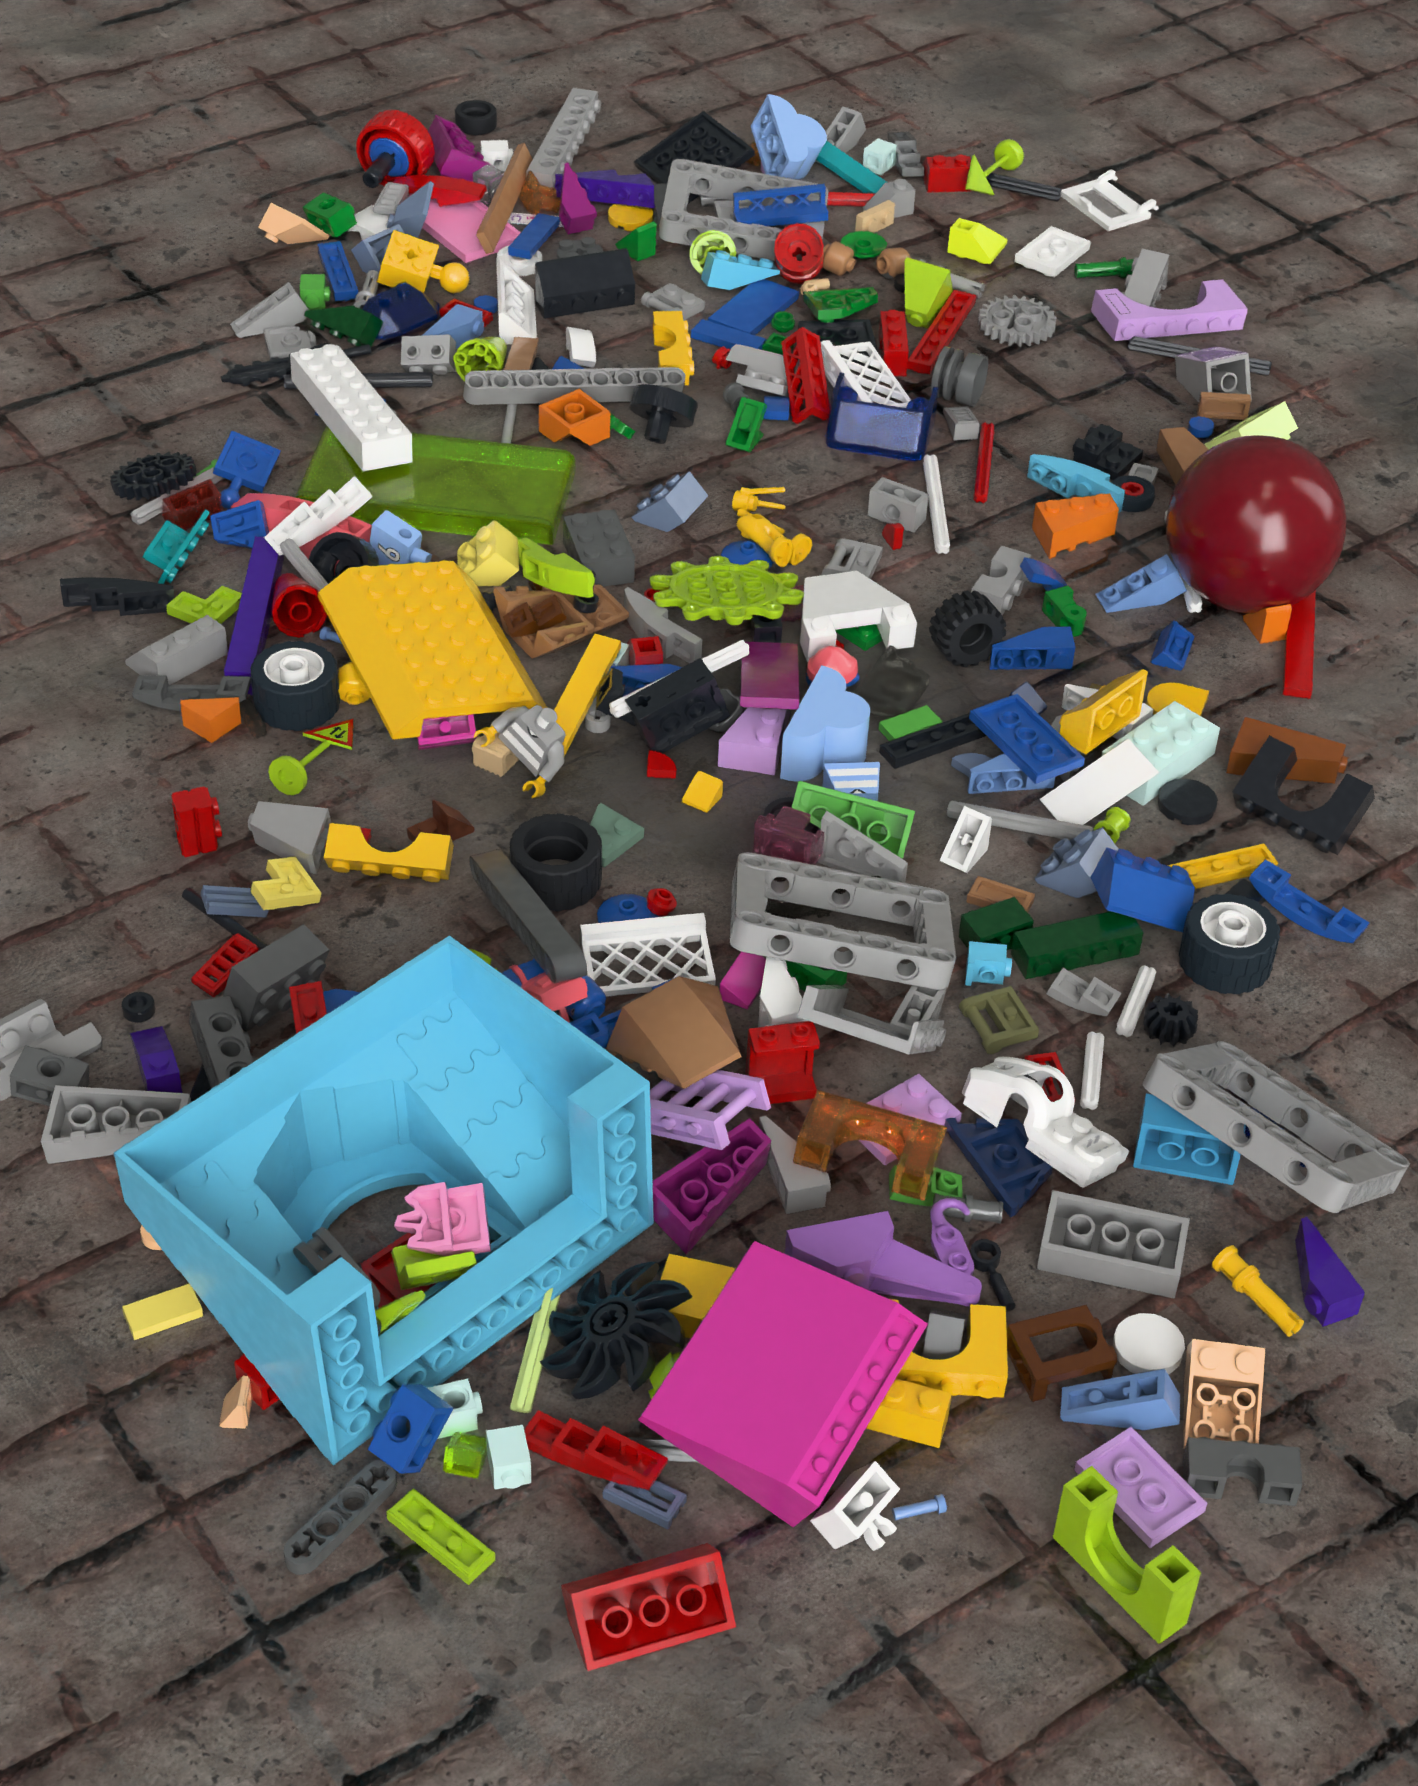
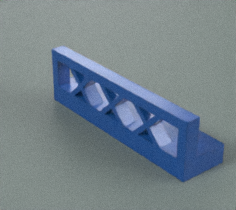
M825 184L733 193L734 221L769 227L827 221L829 212L825 204ZM819 192V200L809 201L806 199L811 193ZM788 195L798 197L793 203L787 204L783 201ZM772 197L775 199L769 206L761 204L765 198ZM749 199L753 202L748 208L739 209V200Z

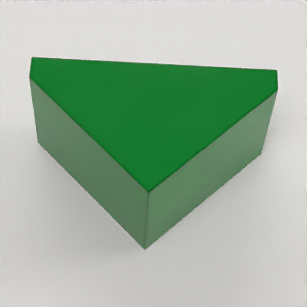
M655 221L636 228L615 244L618 249L627 248L629 256L637 262L656 255Z

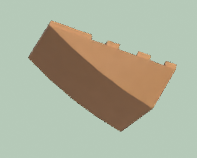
M601 584L594 585L593 593L599 597L596 612L589 614L579 612L573 607L574 595L564 594L545 587L537 591H529L528 586H516V591H505L504 587H494L493 590L503 630L511 638L512 636L503 618L504 615L526 602L533 608L554 594L560 600L567 616L566 620L548 629L539 630L537 633L512 638L531 659L578 644L593 637L594 634H600L629 618V612Z
M681 976L668 981L623 1006L606 1047L607 1051L612 1055L620 1054L623 1060L630 1064L637 1062L643 1070L647 1072L655 1071L659 1078L682 1089L687 1088L741 1057L718 986Z

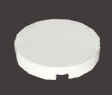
M509 246L498 251L496 263L501 261L518 276L534 274L535 262L542 261V253L539 250L531 259L508 255Z
M1139 1313L1125 1318L1118 1324L1113 1337V1347L1117 1360L1123 1367L1134 1374L1165 1369L1168 1374H1171L1179 1367L1185 1351L1184 1337L1178 1327L1167 1318L1155 1314Z

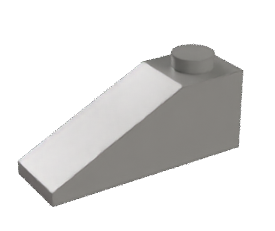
M843 106L826 131L827 141L844 153L855 147L866 131L862 114Z
M288 282L230 325L238 338L262 334L263 329L299 324L306 319L304 313L309 311V309L290 282Z
M912 985L892 1018L889 1028L910 1036L914 1021L938 1019L946 989L936 990Z
M767 1116L759 1117V1128L772 1140L767 1165L785 1213L790 1214L825 1207L826 1193L831 1191L828 1173L822 1172L818 1160Z

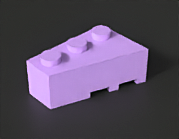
M748 707L720 738L718 767L775 775L782 750L783 733L789 724L790 709Z

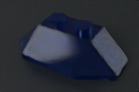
M404 282L368 299L362 310L384 321L376 339H388L401 336L437 319L440 304Z

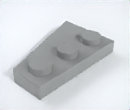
M828 811L825 812L821 820L818 863L837 870L906 883L908 862Z

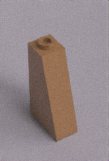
M1185 427L1160 429L1157 452L1176 485L1186 469L1204 452L1209 450Z

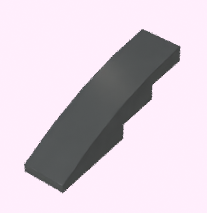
M887 132L888 142L897 145L895 165L902 177L924 176V166L920 163V153L916 149L917 140L910 132Z

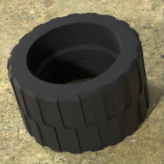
M560 813L543 814V816H536L527 822H523L513 832L510 839V861L549 910H571L582 906L594 898L601 886L602 840L597 830L589 825L587 821L581 820L576 816ZM560 859L570 861L571 863L562 865H549L541 862L545 860Z

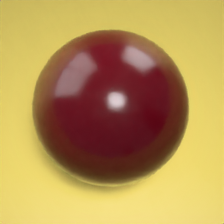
M1251 435L1233 438L1204 452L1186 469L1176 484L1167 510V543L1174 565L1182 578L1202 598L1216 606L1239 613L1252 614L1265 608L1287 604L1292 606L1308 597L1327 579L1340 557L1346 535L1344 500L1338 483L1330 470L1306 448L1275 436Z

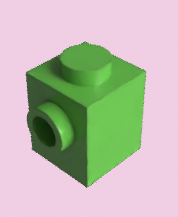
M301 274L299 289L301 299L309 310L325 309L326 301H330V286H326L325 274Z

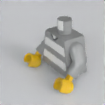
M535 705L531 709L525 706L509 708L491 722V727H484L474 734V738L481 733L487 736V742L480 746L485 747L493 743L497 732L500 733L498 738L536 777L540 775L536 780L527 781L523 785L524 792L529 791L533 785L535 786L536 792L531 798L540 797L545 793V782L551 781L565 761L563 741L566 734L557 724V714L551 708H542L540 705Z

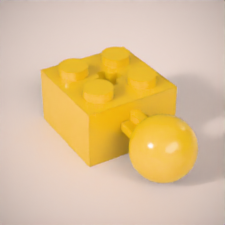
M393 230L381 264L377 283L423 298L430 277L439 279L442 288L447 292L459 293L468 286L469 273L462 264L456 262L448 263L444 267L435 265L439 245Z

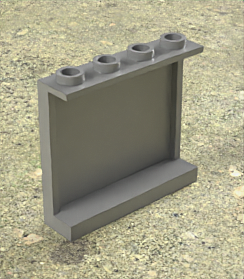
M839 985L806 986L797 1015L798 1018L909 1055L935 1051L936 1046L941 1047L943 1044L946 1029L942 1027L945 1020L914 1021L909 1036L890 1029V1023L843 1008L849 988Z

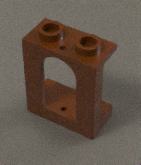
M1087 1305L1011 1323L1007 1326V1353L1032 1402L1046 1398L1048 1384L1098 1371L1101 1372L1104 1379L1112 1378L1114 1366L1117 1365L1115 1349L1111 1344H1107L1099 1319L1092 1316ZM1077 1326L1089 1351L1042 1363L1030 1337Z

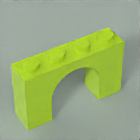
M1090 1466L1063 1485L1053 1538L1160 1644L1187 1624L1201 1572L1174 1545L1146 1564L1144 1569L1141 1568L1125 1551L1114 1529L1113 1512L1118 1491L1093 1466Z

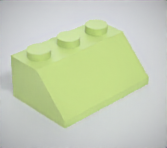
M1284 401L1246 418L1205 443V446L1211 449L1233 438L1251 435L1275 436L1288 440L1291 438L1289 433L1298 429Z

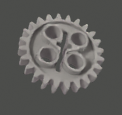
M1004 295L1002 300L995 297V301L988 300L987 304L982 305V309L979 310L978 325H980V330L984 331L985 336L991 335V340L998 338L999 343L1007 341L1009 346L1013 343H1017L1019 347H1021L1022 343L1031 346V342L1040 344V340L1047 341V337H1052V333L1055 332L1056 316H1054V311L1049 310L1050 306H1043L1042 301L1035 303V298L1026 300V296L1018 299L1016 295H1013L1012 298Z

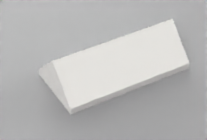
M501 261L497 262L499 337L505 341L506 345H512L514 337L537 338L534 289Z

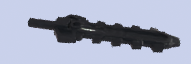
M322 343L313 346L310 349L323 348L324 345H327L329 343ZM367 344L343 349V352L348 358L371 354V348ZM290 354L289 357L281 359L279 357H271V361L267 362L253 361L252 365L247 366L237 364L227 374L221 376L222 382L240 384L244 387L250 385V382L253 381L263 383L273 377L282 379L284 375L291 374Z

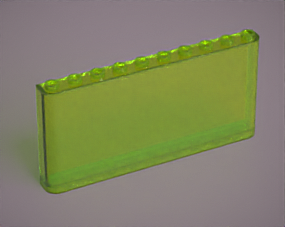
M326 426L295 495V498L315 502L328 489L335 494L355 476L373 497L350 516L368 524H372L385 510H388L417 530L476 536L480 528L489 525L495 520L518 539L528 537L535 543L553 545L576 473V461L572 453L562 449L411 433V463L362 471L332 431Z

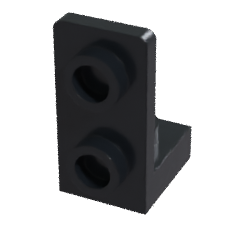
M612 668L597 689L596 710L613 716L609 711V704L623 697L625 685L622 684V671ZM631 713L618 718L636 726Z

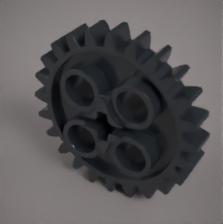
M159 452L156 455H147L144 458L138 457L136 462L129 461L127 462L128 466H120V470L114 471V475L110 476V482L113 492H115L116 496L119 495L121 499L127 497V500H131L136 497V500H140L146 497L148 500L151 497H160L165 493L171 494V490H180V486H187L188 481L194 480L193 477L196 476L197 470L194 459L191 456H187L186 453L180 455L179 452L171 455L170 452L161 455Z

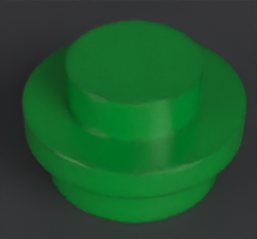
M780 311L774 314L771 326L780 333H786L795 327V320L791 313Z

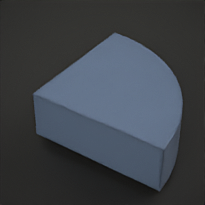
M964 753L953 757L951 766L969 777L970 769L992 758L978 753Z

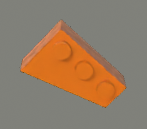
M1110 494L1038 502L1035 504L1032 529L1048 558L1051 559L1056 557L1057 552L1067 549L1069 552L1075 550L1077 544L1085 541L1091 544L1114 535L1119 508Z

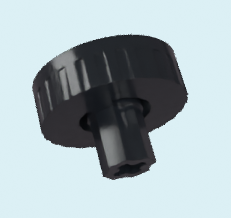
M640 384L634 388L629 408L636 415L648 420L644 434L645 439L665 444L670 426L686 428L693 425L698 403L690 396L670 388Z
M344 532L332 533L322 538L314 546L309 556L310 562L328 584L335 579L334 568L335 576L338 577L349 567L380 566L376 551L369 542Z

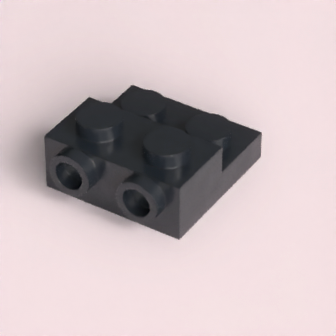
M1100 424L1097 428L1090 427L1084 439L1078 438L1072 449L1074 452L1073 461L1110 475L1111 480L1122 477L1132 468L1134 463H1138L1142 459L1143 450L1134 447L1132 444L1122 442V432Z

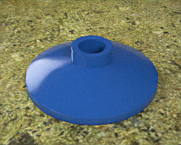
M751 540L730 543L721 553V556L728 558L732 564L744 565L754 560H763L769 563L770 569L774 563L770 556Z
M634 894L613 896L604 901L597 912L598 923L659 917L648 909L646 898Z

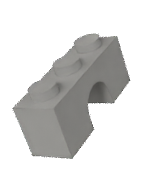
M1001 545L991 560L990 576L981 574L971 593L978 591L980 594H984L1003 615L1005 610L1009 611L1011 609L1014 597L1020 595L1023 583L1029 581L1020 565L1024 557L1031 559V554Z

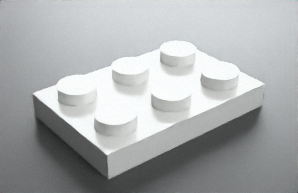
M1051 226L1017 252L1015 262L1023 265L1025 268L1042 272L1046 276L1056 277L1090 249L1091 241Z

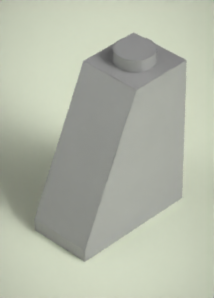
M258 801L254 813H251L249 816L248 828L252 831L257 845L282 858L296 856L306 871L317 874L325 852V843L331 819L328 808Z

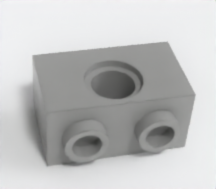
M882 477L870 489L868 516L889 524L900 523L904 530L914 533L926 520L929 494Z

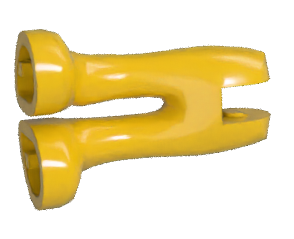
M760 514L745 515L737 520V528L741 535L759 545L770 556V559L780 567H785L788 563L795 566L810 553L812 540L805 534H798L790 540L783 536L769 520Z

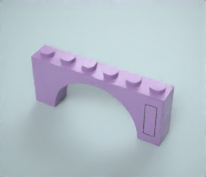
M1221 279L1202 281L1197 299L1198 305L1190 308L1168 310L1149 307L1131 300L1115 288L1095 290L1091 312L1114 341L1130 340L1134 336L1154 338L1242 330L1248 308L1226 282Z

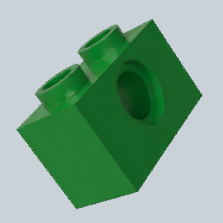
M324 192L302 207L311 224L335 238L357 224L354 216L355 210L349 202L342 201Z

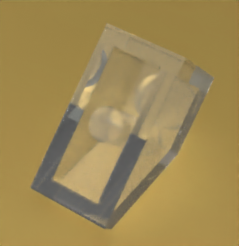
M485 165L473 172V182L486 185L487 188L480 201L490 205L505 173L504 171L492 165Z

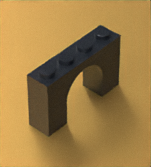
M1269 735L1232 791L1237 808L1244 813L1251 814L1253 812L1261 816V819L1270 826L1276 827L1279 825L1298 840L1304 838L1312 842L1314 847L1324 853L1330 851L1338 855L1375 799L1373 786L1347 773L1332 797L1323 806L1310 811L1291 809L1280 801L1278 792L1283 781L1297 762L1296 751L1294 747Z

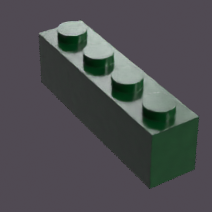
M1110 911L1014 932L1011 955L1026 980L1058 973L1063 968L1073 970L1139 955L1144 932L1135 918Z

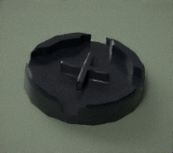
M1175 779L1166 783L1161 788L1158 806L1160 811L1170 820L1174 821L1176 818L1182 820L1181 824L1199 825L1213 817L1218 799L1215 792L1206 784L1191 779Z

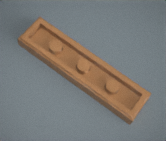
M514 337L504 370H532L538 350L539 338Z

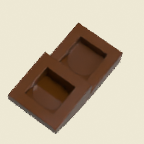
M554 594L533 608L526 602L504 615L503 618L510 635L514 638L548 629L566 620L567 616L560 600Z

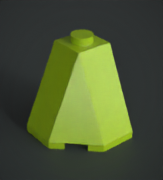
M906 257L905 312L907 323L915 327L928 329L953 292L950 270Z

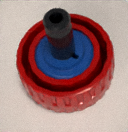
M385 110L373 116L359 133L356 142L357 157L362 168L365 170L362 179L364 184L370 188H376L379 184L385 186L388 182L393 183L396 177L426 175L435 157L434 143L424 125L410 114L398 110Z

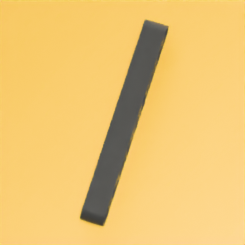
M496 849L471 855L469 858L470 869L475 882L550 980L556 984L586 976L587 964L581 948L502 850Z

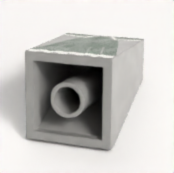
M1216 346L1175 355L1177 381L1198 402L1201 392L1251 395L1249 353Z

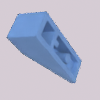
M456 304L422 336L450 334L456 342V349H458L467 340L475 339L482 335L484 331L482 311Z
M1165 1369L1062 1387L1060 1417L1063 1421L1120 1428L1132 1427L1138 1430L1180 1424V1394Z

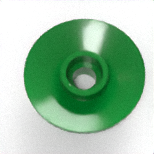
M867 231L852 232L846 234L841 239V243L852 248L854 256L860 259L879 256L881 251L887 248V242L882 236Z

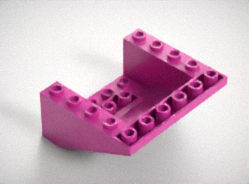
M754 1241L638 1420L784 1522L795 1527L822 1503L928 1323L895 1301Z

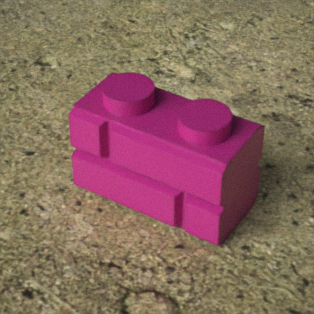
M474 715L424 719L420 737H417L418 750L473 743L477 738H474L476 732Z

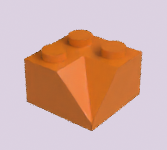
M577 389L539 405V432L554 443L573 435L591 446L610 437V411L582 390Z

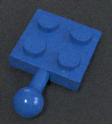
M231 431L213 471V474L232 481L229 488L224 489L219 495L221 506L225 509H231V505L240 499L239 490L242 485L263 493L281 450Z

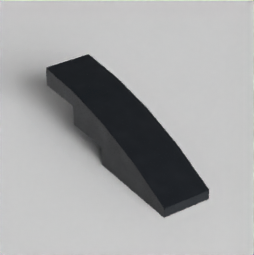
M98 577L60 579L63 606L91 605L92 612L119 609L120 616L167 612L166 605L175 598L173 586L149 581Z

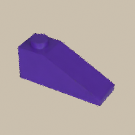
M160 1026L130 1033L145 1090L182 1093L177 1062L163 1027Z
M1302 1218L1295 1243L1303 1300L1308 1312L1316 1317L1322 1327L1357 1315L1365 1294L1364 1290L1309 1218Z

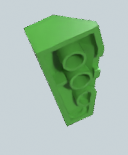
M798 781L791 808L793 812L821 829L822 817L828 811L902 859L915 814L913 810Z

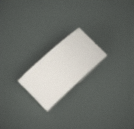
M567 327L566 349L569 350L570 361L580 366L593 368L596 364V352L591 331Z

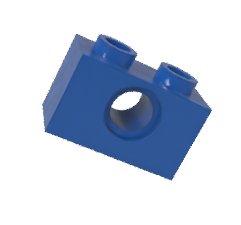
M402 1384L392 1395L390 1400L391 1406L386 1416L375 1427L373 1440L368 1450L400 1474L418 1473L423 1467L454 1407L422 1384ZM407 1420L410 1422L409 1433L406 1430Z

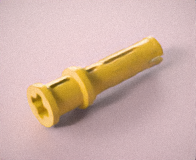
M1234 1245L1226 1247L1215 1257L1212 1262V1268L1216 1272L1221 1271L1232 1282V1287L1237 1292L1245 1293L1288 1337H1291L1293 1333L1296 1334L1301 1329L1304 1320L1293 1312L1260 1278L1259 1270L1254 1265L1249 1266L1238 1255V1249Z

